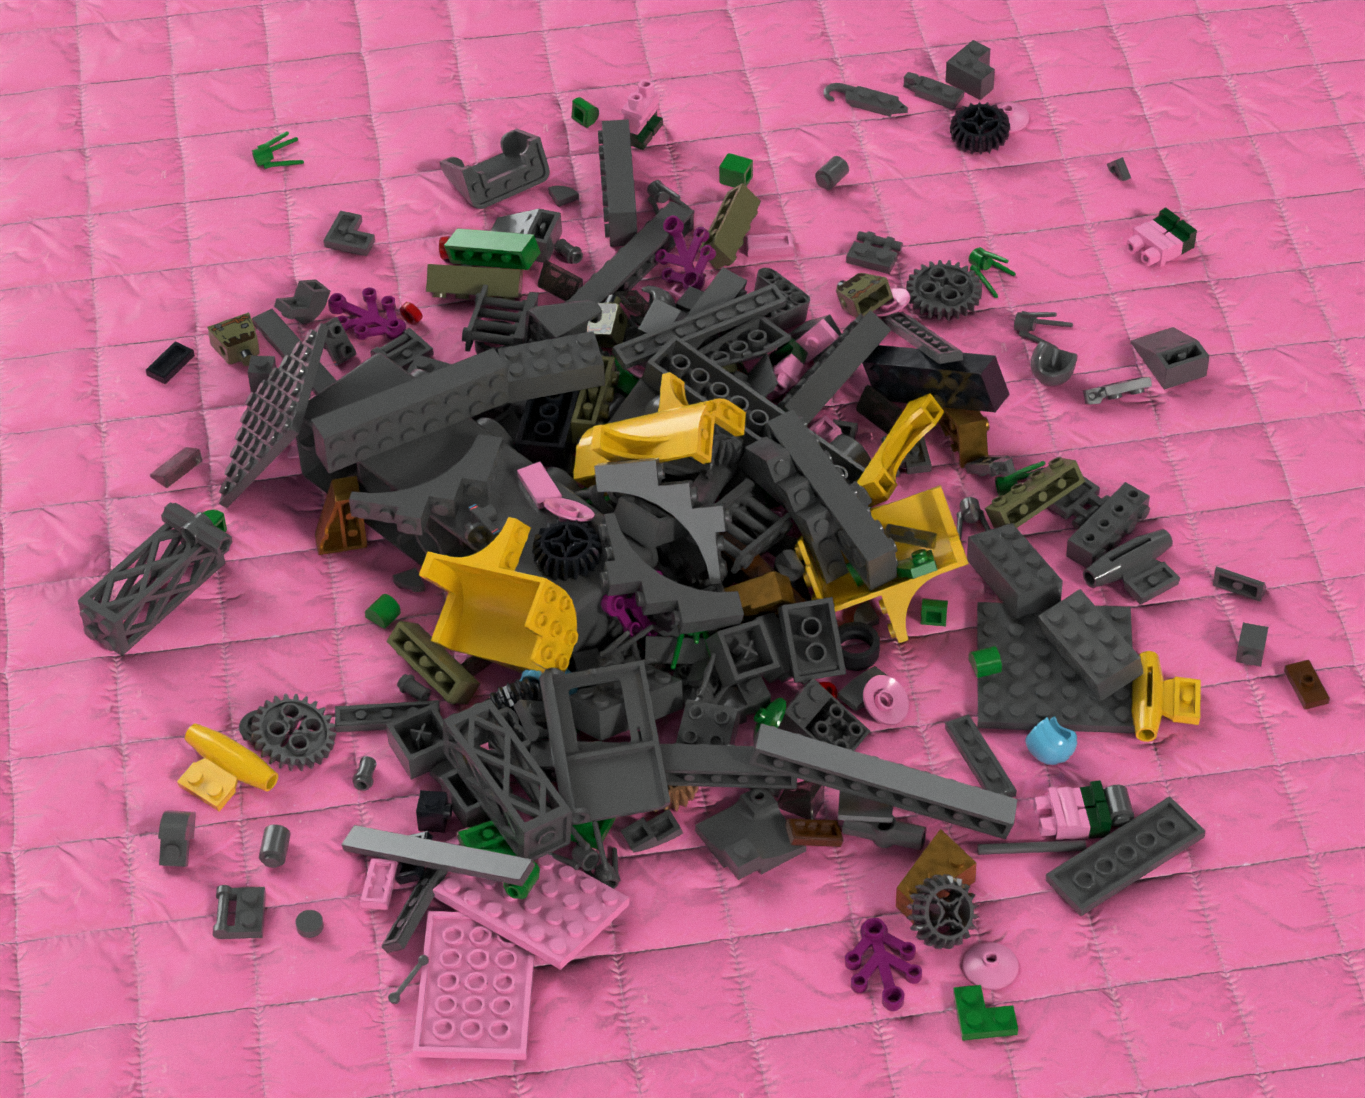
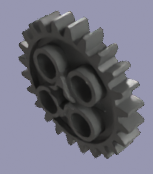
M939 260L937 265L930 261L929 267L922 264L921 270L914 269V275H909L906 290L911 297L909 304H913L914 310L920 308L921 315L927 312L928 318L937 315V320H940L942 316H945L947 321H949L950 316L959 319L960 313L967 316L968 310L974 311V307L979 306V299L982 297V283H979L980 277L975 276L974 270L968 272V266L960 268V262L951 265V260H948L946 264Z
M284 694L283 700L274 696L272 703L266 700L264 707H258L250 729L253 732L251 741H256L255 750L263 749L261 753L262 758L270 756L269 764L278 761L279 769L284 764H287L289 771L293 770L294 765L298 766L300 771H303L305 764L310 769H313L315 762L321 765L323 758L329 757L330 751L335 744L336 733L334 729L336 725L330 723L331 715L324 716L325 707L316 708L317 701L309 704L307 696L301 701L297 694L294 695L293 699H289L288 695ZM302 718H305V719L301 722L300 727H299V730H297L296 728H297V725H298L299 721H300ZM288 735H291L288 743L281 747L286 742Z

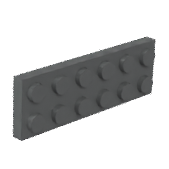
M1169 796L1047 873L1045 881L1082 916L1205 837V830Z

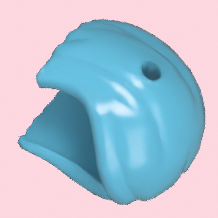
M1055 716L1050 720L1046 717L1027 735L1025 743L1030 753L1037 760L1047 765H1057L1067 761L1073 755L1077 747V735L1073 730L1060 726Z

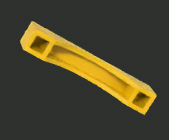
M931 393L912 400L907 404L857 481L860 486L866 489L872 499L868 507L889 500L897 487L896 474L901 462L914 445L936 426L943 415L944 410Z

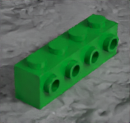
M457 228L444 245L452 264L528 270L541 253L534 234Z

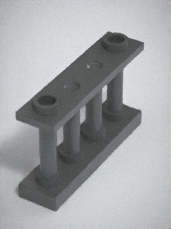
M483 285L481 293L476 294L475 309L468 328H463L462 341L466 342L465 351L470 352L474 341L507 346L524 344L526 312L538 306L539 293L529 292L527 300L520 302L487 297L488 285ZM486 306L497 307V308H503V309H510V310H517V311H519V312H518V313H514V312H507V311L487 309ZM482 317L515 322V324L513 325L493 321L482 320ZM478 329H482V330H489V331H495V332L509 333V334H511V335H510V336H505V335H498V334H491V333H484V332H477V331H478Z
M748 478L717 502H726V509L731 510L732 517L734 516L760 535L757 539H753L733 523L728 524L726 532L747 546L741 551L724 538V551L736 559L731 569L733 574L742 567L746 569L755 556L781 534L785 536L793 526L791 522L792 517L789 512L781 518L753 498L751 492L755 483ZM742 505L750 507L773 525L768 529L740 509ZM688 533L686 539L692 544H696L691 534Z

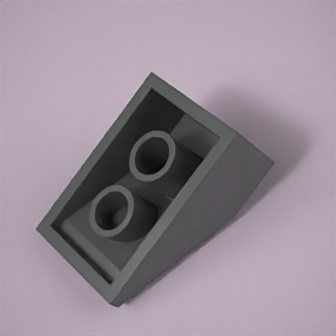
M833 597L782 605L777 608L781 632L795 683L809 681L812 678L820 679L846 674Z

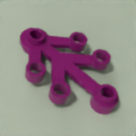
M671 215L665 219L663 228L668 234L673 236L680 256L668 253L665 249H660L655 254V259L661 265L670 263L684 267L685 274L678 273L672 268L667 267L662 271L661 277L667 283H673L674 281L682 283L685 290L690 286L701 290L705 283L704 269L707 262L715 258L716 251L710 245H705L700 250L701 256L695 268L693 261L701 243L708 240L710 236L709 231L704 227L696 228L693 234L694 238L688 249L682 234L684 230L683 221L677 216Z
M369 287L362 291L363 300L367 303L368 311L347 302L346 298L340 293H334L328 299V307L331 313L342 314L346 311L359 317L349 319L347 316L337 317L340 323H344L342 324L344 331L354 328L355 337L359 340L383 334L387 338L394 340L403 335V331L406 330L405 322L396 317L394 297L385 296L382 298V309L386 311L387 319L379 316L376 304L377 294L374 288ZM372 324L377 325V327L368 328L366 326Z
M606 593L602 598V609L609 616H616L624 628V632L630 631L628 637L635 636L649 625H656V622L649 621L647 616L643 615L641 606H637L635 593L630 598H626L628 594L607 596ZM625 609L631 610L637 622L630 620ZM652 629L645 636L655 637L657 632Z
M870 918L861 926L860 934L862 939L852 951L845 955V966L850 970H857L861 967L863 954L871 945L874 954L861 971L851 978V988L857 993L865 992L868 988L869 978L878 968L884 988L882 1004L889 1011H897L904 1004V991L900 987L895 986L890 966L904 973L909 983L916 984L922 979L921 967L906 962L914 959L916 947L911 942H904L889 934L886 924L881 919ZM884 944L898 950L900 958L885 951ZM906 949H907V950H910V951H912V952H910V953H905V952H903V950H906ZM850 959H856V960H858V961H857V962H850L849 960H850ZM916 972L918 975L912 976L909 973ZM858 981H861V982H863L864 984H862V985H857V984H855V983L858 982Z

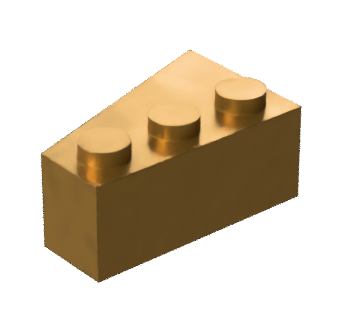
M941 407L944 413L938 422L944 435H950L954 443L951 444L952 451H958L960 467L965 468V464L988 455L987 431H989L990 427L987 417H984L980 411Z
M357 476L331 481L315 531L318 555L368 548L364 519L351 516L350 495L352 492H360Z
M775 571L724 588L725 592L738 591L744 613L741 624L751 622L757 617L772 612L776 615L778 614V607L796 603L789 577Z
M940 829L897 886L896 908L906 917L912 915V910L906 907L914 902L909 895L918 894L915 886L918 884L923 885L924 879L932 878L934 875H951L953 878L962 879V884L970 886L975 882L977 863ZM943 889L936 896L943 898L947 897L950 893Z

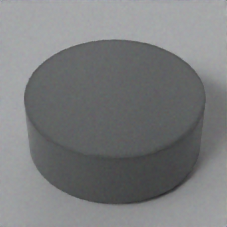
M315 910L301 912L295 921L297 932L306 938L318 936L324 928L322 915Z

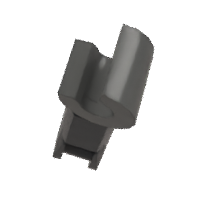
M784 550L783 554L788 564L780 563L776 565L780 574L789 577L791 586L806 601H812L803 577L805 572L804 566L793 550Z

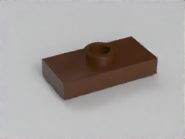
M1310 660L1285 665L1284 672L1304 710L1329 704L1330 697Z
M788 818L785 823L791 845L841 847L844 841L838 820Z

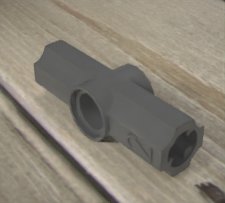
M171 502L164 507L161 515L162 521L178 530L186 542L191 545L199 543L217 555H224L229 551L230 545L233 542L232 536L215 527L204 513L198 512L195 515L181 505Z
M893 815L892 823L844 820L842 827L843 834L873 840L881 848L898 845L916 850L923 849L927 831L924 826L896 821Z

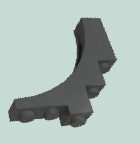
M478 434L471 449L461 461L444 474L413 488L383 493L352 492L349 498L351 516L386 523H396L398 532L423 536L431 513L456 517L464 495L489 498L504 457L503 438Z
M764 437L746 446L745 450L753 470L760 474L771 486L790 513L815 560L823 581L828 584L849 573L834 534L836 529L829 510L816 502L808 479L796 472L789 451L768 437Z
M659 457L598 463L594 466L597 492H620L635 495L657 504L672 514L689 531L699 546L707 565L710 584L722 583L724 576H727L726 561H722L721 551H724L725 546L724 537L719 535V532L726 531L728 524H732L731 510L726 509V502L695 505V502H698L697 486H693L692 480L662 483L661 479H665V468L663 463L660 464Z
M615 513L604 514L602 524H599L598 530L600 539L605 541L604 557L606 562L603 571L599 573L601 587L606 589L607 596L635 593L636 604L638 607L641 606L643 615L671 612L672 623L674 626L677 625L679 635L729 628L741 624L744 613L738 591L712 592L697 590L678 584L659 574L646 564L630 547L620 530Z

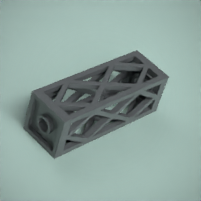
M165 523L77 600L80 609L79 614L83 621L84 633L91 640L95 639L102 643L107 650L114 651L123 656L225 564L224 555H217L199 543L196 545L189 544L178 530L172 529L173 527ZM172 539L161 559L155 561L160 542ZM139 558L134 568L127 569ZM195 562L190 581L178 584L190 563ZM144 574L143 577L134 585L138 576ZM157 577V579L151 585L148 586V584ZM127 579L116 599L109 602L114 583ZM168 580H170V582H169V584L167 585V587L164 588V589H161V587H162ZM178 594L166 605L171 595ZM150 602L145 622L133 625L145 603ZM133 634V635L127 640L126 636Z
M491 699L482 703H476L464 711L451 714L446 719H443V753L517 857L528 858L534 861L570 844L571 809ZM490 742L498 754L480 747V745ZM510 746L517 760L512 758L510 754ZM462 754L466 756L468 760V767L463 759ZM480 760L504 770L503 789L498 786ZM510 773L513 774L532 802L509 792ZM546 796L552 809L546 805ZM497 804H499L503 809V817ZM516 810L534 817V819L524 822Z

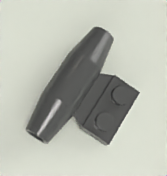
M1161 529L1135 537L1114 548L1083 571V578L1086 584L1091 588H1095L1122 579L1124 589L1140 605L1179 584L1180 577L1165 562L1156 560L1172 546V537L1168 531Z

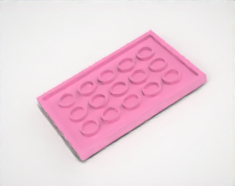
M548 854L534 860L540 868L539 879L524 899L510 897L503 887V882L453 872L433 889L434 898L560 970L629 906L628 896L581 870H575L573 867L554 859Z
M428 911L423 955L428 957L429 962L427 965L422 966L413 1056L425 1058L526 1060L535 955L461 912Z

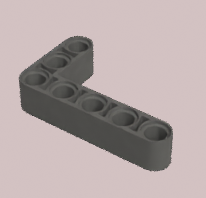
M771 268L759 269L754 291L775 283L787 300L784 307L762 316L783 331L804 322L808 313L810 297L777 271ZM739 324V325L734 326V327H732V328H729V329H727V330L721 331V332H720V337H722V336H724L725 334L729 333L730 331L736 329L737 327L741 326L742 324Z

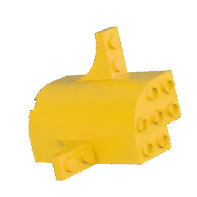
M671 372L662 374L658 412L593 426L583 434L576 445L573 480L587 488L596 485L594 466L598 463L658 457L659 462L663 463L690 456L702 464L710 463L714 424L716 423L735 437L742 436L745 430L746 412L732 402L721 398L689 405L685 396V382Z
M941 485L885 505L869 508L872 518L882 524L886 537L892 538L897 546V552H895L897 561L912 557L911 554L920 549L932 550L937 571L915 579L900 578L897 575V578L872 591L869 590L866 584L858 587L850 572L827 584L823 581L815 560L801 535L798 537V543L795 544V551L799 560L805 561L806 567L803 576L807 587H813L814 594H812V600L833 597L834 609L837 612L882 596V599L878 600L883 615L887 613L889 615L891 623L887 624L892 639L897 637L899 643L909 640L906 631V613L916 591L931 578L969 564ZM841 551L845 563H848V562H849L848 559L845 557V555H844L843 552Z
M508 517L499 535L483 550L470 556L450 557L427 552L419 576L448 592L431 641L445 649L482 658L521 674L527 669L539 670L544 673L549 668H558L565 673L574 645L578 641L576 611L572 599L560 586L547 578L515 571L531 529L529 526L516 518Z

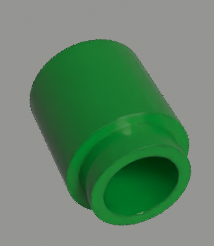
M535 862V867L523 886L503 882V887L510 897L524 899L538 881L540 868Z

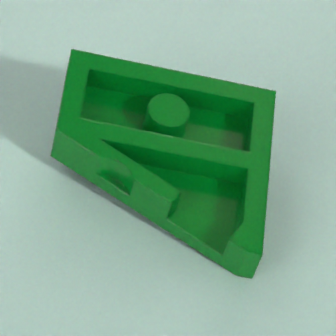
M926 549L913 552L911 554L912 557L898 561V566L896 567L898 577H907L909 579H915L938 570L932 550L926 551Z
M492 821L458 832L457 839L461 846L516 856Z

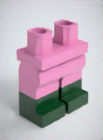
M644 79L639 82L638 89L628 96V101L622 108V114L625 115L623 120L629 119L631 146L642 150L645 149L663 125V118L657 116L660 91L654 89L653 82Z
M1165 207L1159 211L1158 217L1134 228L1133 236L1126 242V250L1131 254L1138 251L1141 252V260L1147 266L1155 263L1162 267L1166 261H1171L1195 247L1197 230L1184 220L1180 221V217Z
M793 338L768 355L778 381L775 389L766 396V399L770 402L797 384L799 380L797 376L800 374L808 356V352Z
M1101 780L1091 781L1090 786L1048 788L1046 796L1034 797L1033 808L1035 814L1049 815V817L1039 818L1040 835H1054L1055 841L1104 838L1109 835L1112 819L1107 802H1105L1106 798Z

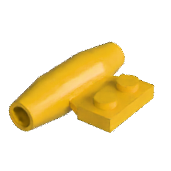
M1153 651L1140 653L1143 674L1132 681L1131 713L1136 737L1144 742L1156 739L1162 715L1171 719L1172 722L1199 725L1201 680L1175 677L1164 681L1158 654Z
M197 723L191 725L187 730L185 741L204 759L196 763L193 762L177 783L179 787L220 812L236 793L238 780L266 792L273 789L279 777L278 773L257 754L223 733Z

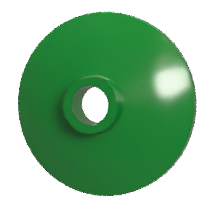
M783 698L775 699L765 709L760 708L754 716L756 725L753 741L761 724L779 727L786 711V701Z

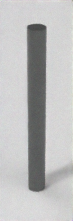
M1086 840L977 844L978 855L1070 852L1086 849Z

